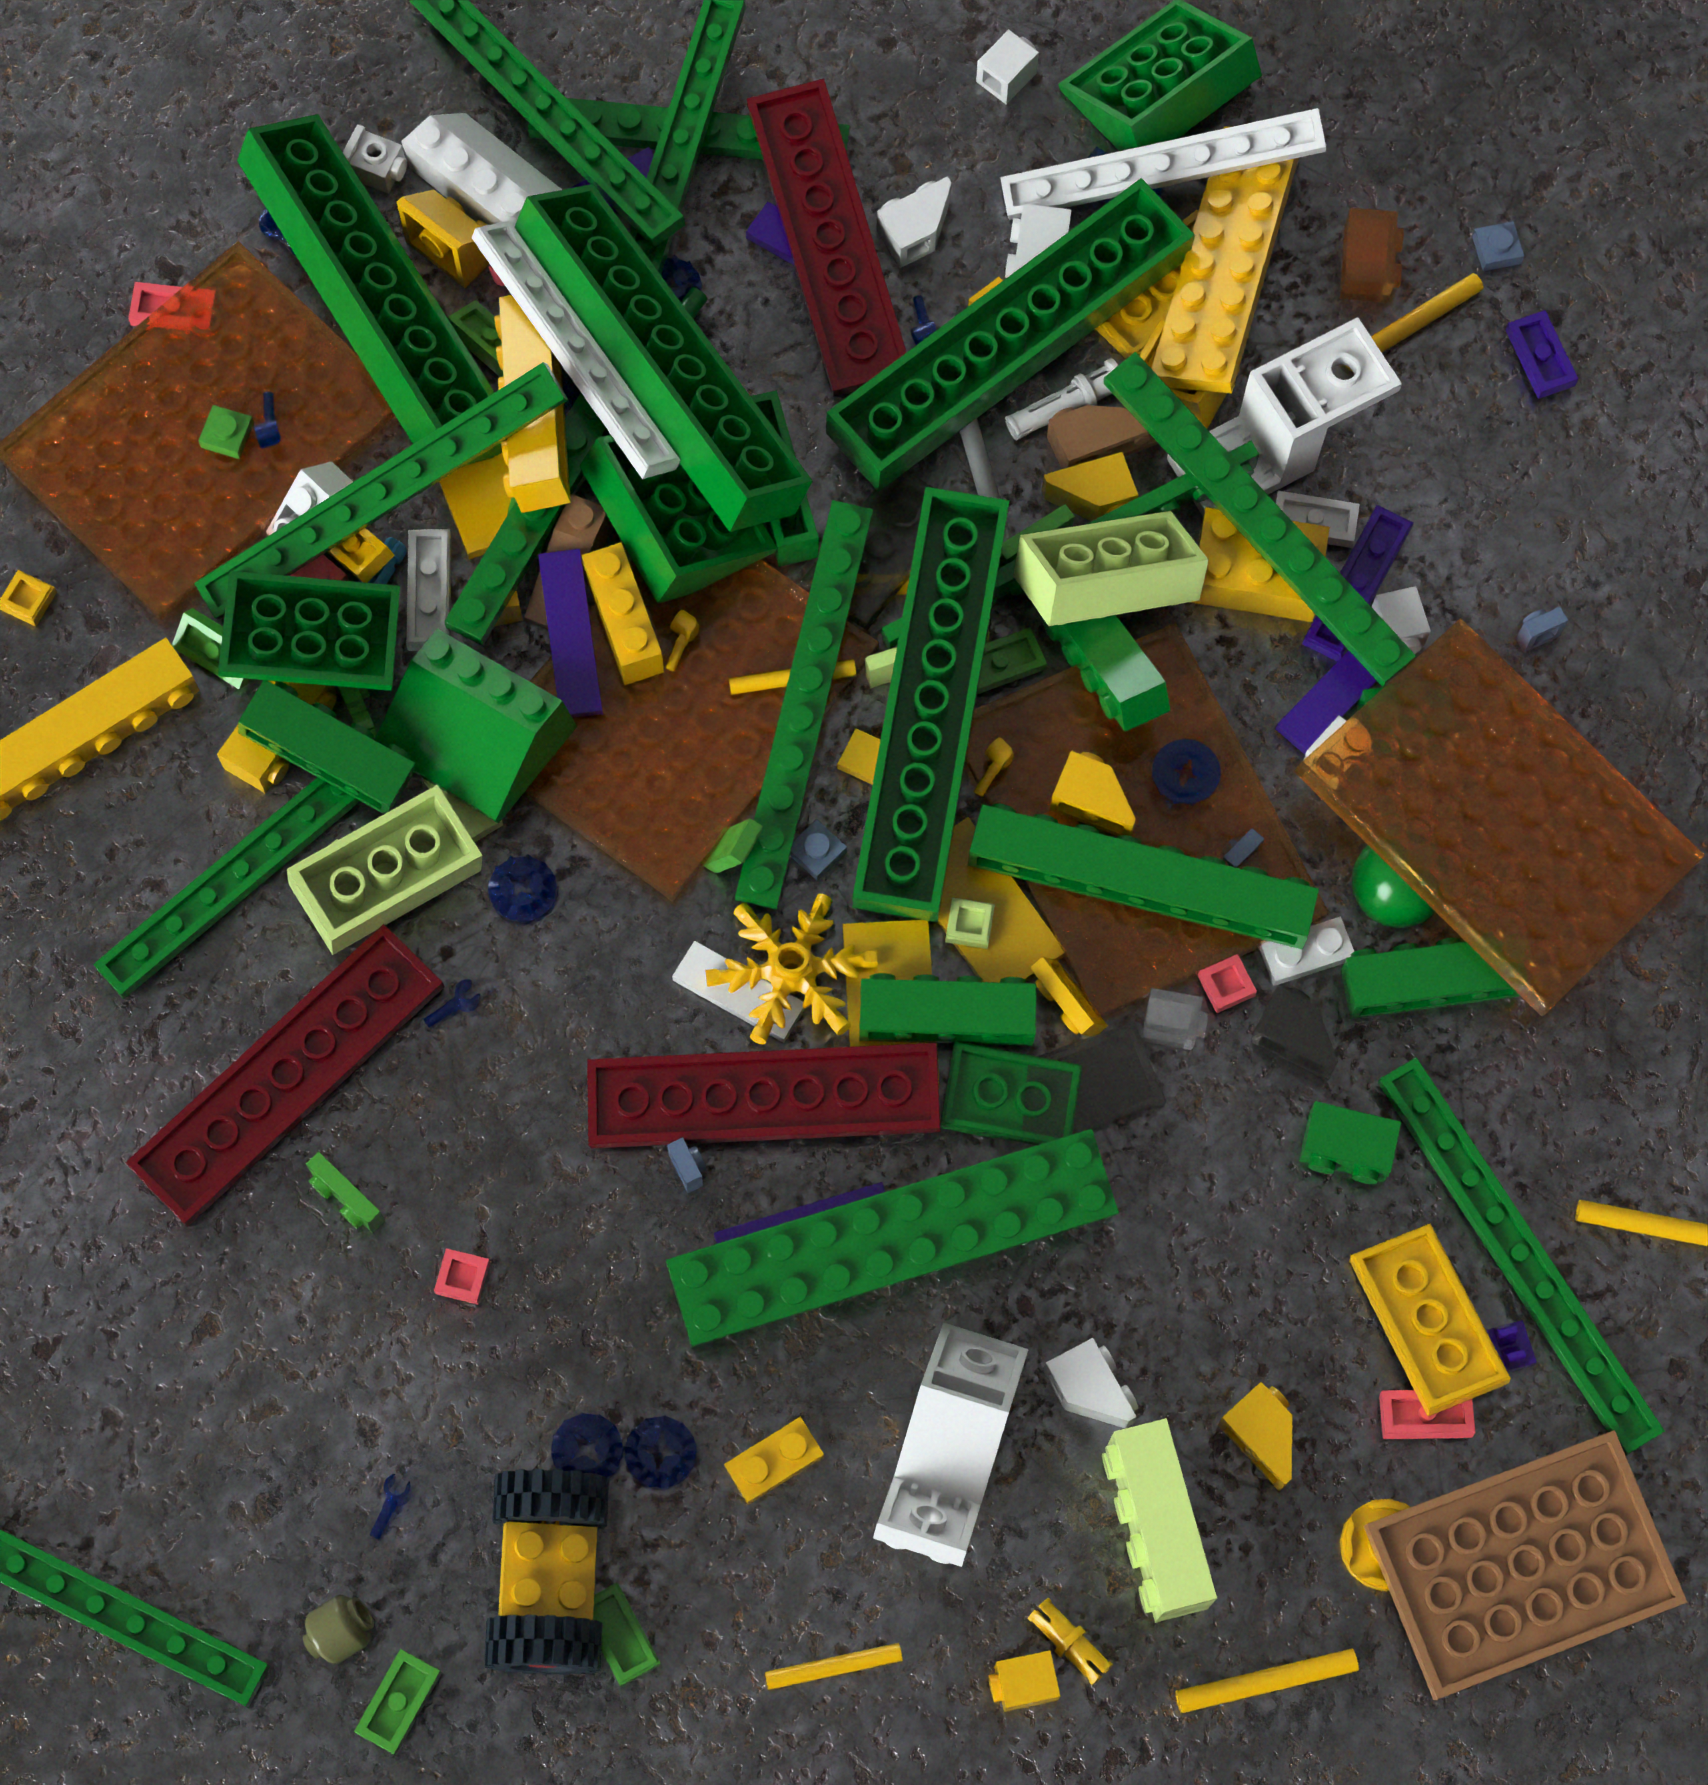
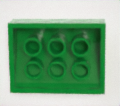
M1174 0L1064 79L1058 86L1060 91L1119 151L1177 139L1208 115L1214 113L1238 93L1244 91L1249 85L1259 79L1262 73L1252 37L1183 0Z
M611 435L598 437L579 466L657 604L690 595L774 553L777 549L763 523L729 532L680 463L674 471L642 479Z
M230 571L218 676L392 691L400 586Z
M436 629L411 659L375 741L386 747L389 744H394L407 751L411 755L410 760L415 762V774L435 786L438 784L439 788L499 824L577 728V725L561 699L443 631Z

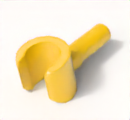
M680 610L670 625V629L679 634V637L675 641L676 643L665 668L674 672L684 648L699 633V624L696 618L685 610Z
M1000 737L994 740L985 751V755L993 763L987 768V771L973 792L981 798L1000 770L1007 768L1014 759L1012 748Z

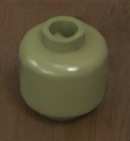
M339 1594L306 1616L305 1628L307 1633L303 1635V1642L308 1652L314 1658L319 1659L322 1657L329 1663L339 1664L370 1643L371 1629L374 1628V1621L368 1608L359 1598L353 1597L351 1599L348 1596Z

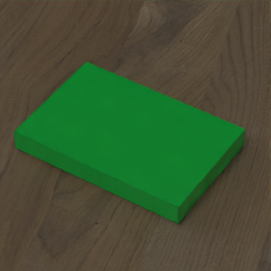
M954 1041L940 1128L1032 1146L1072 1135L1083 1065Z

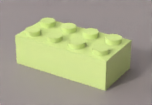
M1171 511L1020 535L1013 576L1047 625L1053 626L1200 600L1209 559Z
M437 784L287 868L288 884L330 952L334 955L376 931L383 924L387 925L480 872L482 869V854Z
M1167 1418L1114 1431L1108 1445L1105 1447L1106 1453H1102V1459L1108 1480L1116 1479L1119 1489L1118 1497H1114L1120 1524L1128 1523L1130 1529V1541L1126 1542L1130 1563L1133 1569L1138 1567L1141 1569L1143 1585L1139 1586L1138 1590L1144 1612H1152L1156 1623L1207 1610L1217 1599V1595Z

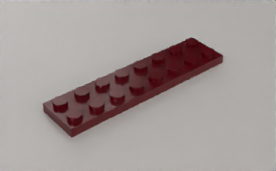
M823 78L747 98V107L833 397L856 391L907 353Z
M383 924L125 1162L126 1165L188 1227L445 987L443 982Z
M936 1043L587 1059L588 1145L590 1148L667 1145L682 1137L686 1144L941 1132Z

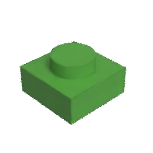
M213 405L198 440L200 447L240 459L254 425L252 416Z

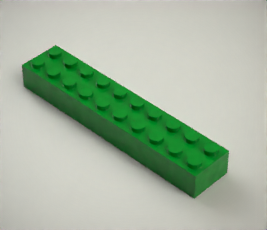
M319 114L248 128L237 159L238 164L413 444L495 393ZM501 443L494 446L493 448L483 453L479 457L475 458L471 462L467 463L466 465L490 459L499 455L500 453H502Z
M1140 178L827 411L826 434L878 492L1182 264L1185 254L1192 249L1195 234L1152 188Z
M594 184L527 196L514 228L680 458L681 466L728 531L732 532L795 515L813 480Z
M931 487L925 488L853 891V908L938 922L1010 500Z
M1088 1129L666 1259V1265L691 1348L1108 1219L1119 1214L1093 1130Z

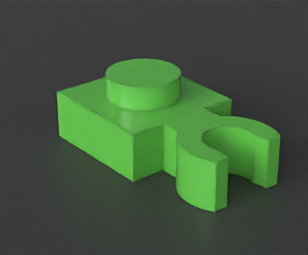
M338 686L353 722L365 727L376 737L377 733L363 701V699L370 697L368 689Z

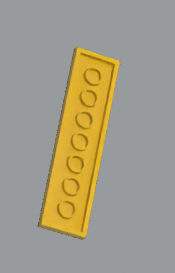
M1299 158L1208 178L1192 231L1195 234L1192 249L1185 254L1151 368L1169 388L1232 394Z

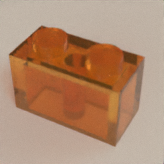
M1349 207L1343 233L1339 299L1388 303L1392 288H1399L1402 264L1395 263L1396 252L1401 253L1404 228H1397L1398 212Z

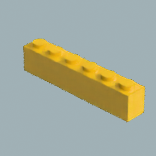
M512 295L499 297L500 315L494 317L497 335L502 341V345L496 347L497 360L500 369L503 371V377L498 378L499 390L542 362L548 364L563 389L562 368L556 356ZM563 403L510 436L507 440L501 442L503 458L506 465L509 466V472L503 474L505 491L508 498H515L521 513L571 503Z
M166 637L0 740V821L8 817L12 809L25 800L39 798L48 790L49 785L62 777H71L84 768L85 763L99 754L104 755L114 751L124 738L136 731L142 732L149 729L157 722L159 716L171 709L182 708L193 699L194 695L200 690L193 675Z

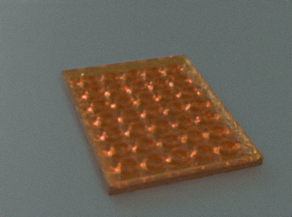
M237 241L0 441V462L142 603L162 620L197 589L194 584L196 581L231 560L269 527L301 469L331 461L336 466H339L394 418L395 414L359 356L249 250ZM213 405L252 416L254 425L240 459L200 447L198 440Z
M762 559L690 595L658 604L635 563L631 560L629 563L662 652L664 673L624 685L594 604L589 610L603 714L573 718L577 728L524 792L671 901L676 899L707 861L728 828L737 824L761 793L786 687L731 695L729 678L791 669L809 597V592ZM680 610H685L696 618L699 624V633L684 648L674 672L665 668L676 643L675 641L679 637V634L670 629V625ZM847 620L837 662L854 659L856 674L858 675L865 666V658L875 654L879 649V642ZM551 655L529 682L557 697ZM856 676L832 680L824 716Z
M1461 618L1294 770L1354 832L1542 1017L1705 856Z
M1176 623L1135 640L1166 681L1170 711L1126 732L1115 718L1108 719L1105 715L1096 691L1090 693L1087 690L1077 665L974 710L966 763L977 785L987 771V768L993 763L985 755V751L994 740L999 737L1002 738L1012 748L1014 754L1013 762L1004 770H1000L983 795L988 806L996 803L1005 804L1013 807L1017 811L1016 813L1031 817L1035 814H1044L1057 819L1059 824L1071 827L1079 824L1088 825L1050 810L1053 792L1070 752L1074 751L1079 754L1089 752L1101 757L1105 764L1112 767L1136 818L1131 836L1139 839L1143 845L1155 848L1163 845L1173 846L1182 850L1184 855L1199 859L1202 856H1212L1223 860L1229 866L1223 859L1233 848L1229 841L1234 839L1239 842L1253 828L1265 839L1264 843H1261L1258 849L1244 863L1239 865V869L1248 866L1256 867L1266 871L1268 876L1283 880L1287 877H1296L1306 880L1310 883L1311 887H1315ZM1098 829L1100 834L1117 838L1116 835ZM1026 880L1051 932L1056 937L1064 953L1063 956L1080 990L1097 1017L1103 1018L1193 978L1202 969L1236 954L1240 957L1269 942ZM1319 893L1311 924L1327 918L1329 914Z

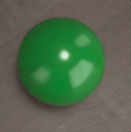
M1402 832L1386 834L1371 841L1358 855L1352 870L1351 883L1353 895L1361 910L1375 922L1391 928L1413 927L1431 918L1444 902L1448 890L1447 867L1439 851L1422 837Z

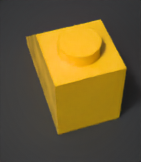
M1123 452L1044 474L1041 491L1045 500L1060 507L1066 504L1071 512L1090 521L1123 506L1139 496Z
M1071 751L1053 792L1050 810L1116 836H1131L1136 818L1112 767L1105 764L1101 757L1093 753L1082 752L1079 754Z
M1260 1382L1221 1418L1218 1426L1280 1492L1292 1479L1293 1415L1287 1410L1290 1404L1285 1396L1274 1386L1268 1389Z

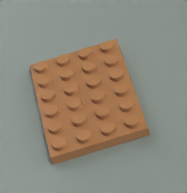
M1615 1430L1364 1525L1433 1700H1438L1688 1603Z

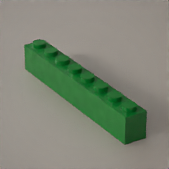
M996 803L992 804V806L982 804L969 851L968 866L1302 950L1307 941L1319 888L1311 887L1310 883L1306 880L1296 877H1287L1285 880L1268 876L1266 871L1256 867L1248 866L1239 869L1227 866L1223 860L1212 856H1202L1200 859L1184 855L1182 850L1173 846L1163 845L1155 848L1143 845L1139 839L1128 835H1118L1117 838L1100 834L1098 829L1089 825L1079 824L1071 827L1059 824L1057 819L1044 814H1035L1033 817L1016 813L1017 811L1013 807L1005 804Z

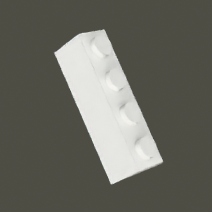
M466 113L430 115L401 141L411 170L446 198L448 196L454 198L473 220H481L487 225L510 221L515 227L527 196L562 190Z

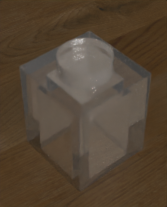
M1151 988L1147 1000L1141 1041L1192 1050L1196 1038H1204L1206 1032L1208 1012L1201 1011L1203 997Z

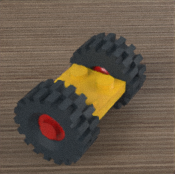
M519 1469L515 1470V1472L503 1471L495 1475L492 1522L503 1527L499 1613L498 1616L487 1618L485 1668L511 1673L570 1675L572 1673L586 1674L600 1671L603 1624L600 1621L593 1620L597 1530L607 1527L609 1479H606L605 1476H597L594 1473H582V1471L568 1472L560 1469H553V1471Z

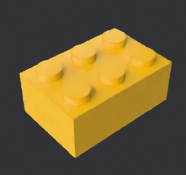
M1205 507L1198 547L1209 561L1200 600L1189 603L1313 622L1315 613L1219 509ZM1292 521L1326 557L1330 527Z

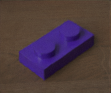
M1546 310L1507 324L1505 331L1538 399L1576 386L1578 377Z

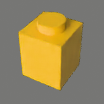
M1051 1650L997 1661L994 1666L996 1673L988 1675L993 1702L1002 1701L1004 1712L1058 1701L1061 1697Z

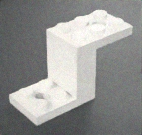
M1357 317L1250 371L1239 416L1209 432L1228 452L1252 440L1259 452V458L1251 477L1268 495L1315 470L1328 427L1399 392L1402 383ZM1337 365H1346L1352 369L1354 376L1348 380H1341L1332 373V368ZM1168 454L1167 460L1176 475L1180 477L1186 474ZM1210 499L1199 503L1193 500L1202 516L1204 515L1205 507L1218 509Z
M943 1322L918 1392L894 1478L876 1525L874 1539L883 1541L895 1549H908L929 1556L936 1562L943 1564L951 1563L962 1567L1028 1349Z

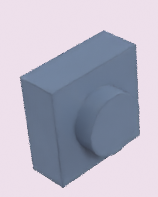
M1514 221L1476 228L1474 230L1472 238L1482 271L1522 264L1524 253Z
M1557 607L1549 612H1546L1545 609L1537 610L1523 620V625L1516 637V641L1523 653L1560 637L1568 619L1561 607Z
M816 819L793 841L790 856L818 881L847 853V846Z
M1253 828L1242 838L1238 835L1234 836L1221 852V855L1224 856L1223 861L1227 866L1240 869L1241 865L1253 853L1257 854L1262 849L1265 839Z
M683 1137L667 1144L669 1157L687 1193L702 1187L703 1179L701 1172L707 1170L697 1147L694 1146L688 1149Z

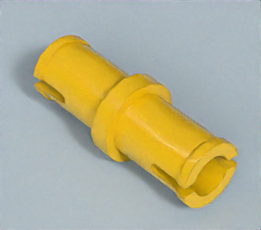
M1047 1598L1038 1607L1051 1619V1622L1039 1610H1034L1028 1617V1620L1033 1622L1056 1646L1054 1652L1060 1658L1066 1656L1093 1686L1102 1676L1090 1664V1661L1105 1674L1111 1669L1113 1664L1085 1637L1086 1631L1080 1625L1075 1627L1052 1601Z

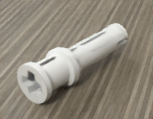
M1110 358L1104 361L1103 367L1085 376L1081 373L1074 376V379L1071 380V385L1006 416L1005 422L1012 437L1017 441L1029 433L1048 425L1049 419L1065 408L1072 407L1078 409L1086 405L1097 406V401L1112 394L1103 384L1104 377L1118 366L1116 361Z

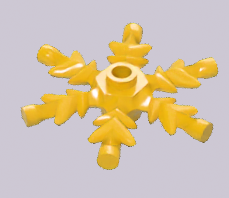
M817 894L809 914L803 909L798 911L801 929L792 927L797 940L794 943L785 944L779 942L780 928L772 933V920L769 913L764 914L760 920L748 903H741L735 908L734 915L748 929L740 930L738 934L743 938L758 942L751 948L767 950L768 960L758 965L751 958L747 957V965H744L733 959H725L724 962L729 969L705 970L707 987L730 983L728 988L730 993L737 991L749 981L751 990L760 979L771 982L772 992L758 997L766 1002L749 1013L750 1017L759 1018L750 1035V1038L758 1044H766L774 1023L781 1029L785 1028L786 1021L783 1008L792 1011V1007L786 997L790 993L796 994L797 992L805 995L803 1009L812 1004V1019L815 1024H819L824 1017L837 1035L844 1034L851 1027V1023L837 1008L846 1006V1003L841 999L825 995L832 988L817 986L815 982L816 976L819 973L826 972L837 980L836 971L849 977L858 978L859 973L855 968L878 967L876 950L853 954L855 949L853 944L846 946L836 955H834L832 947L823 958L812 954L811 945L825 940V938L817 935L834 924L833 920H823L833 902L825 894Z

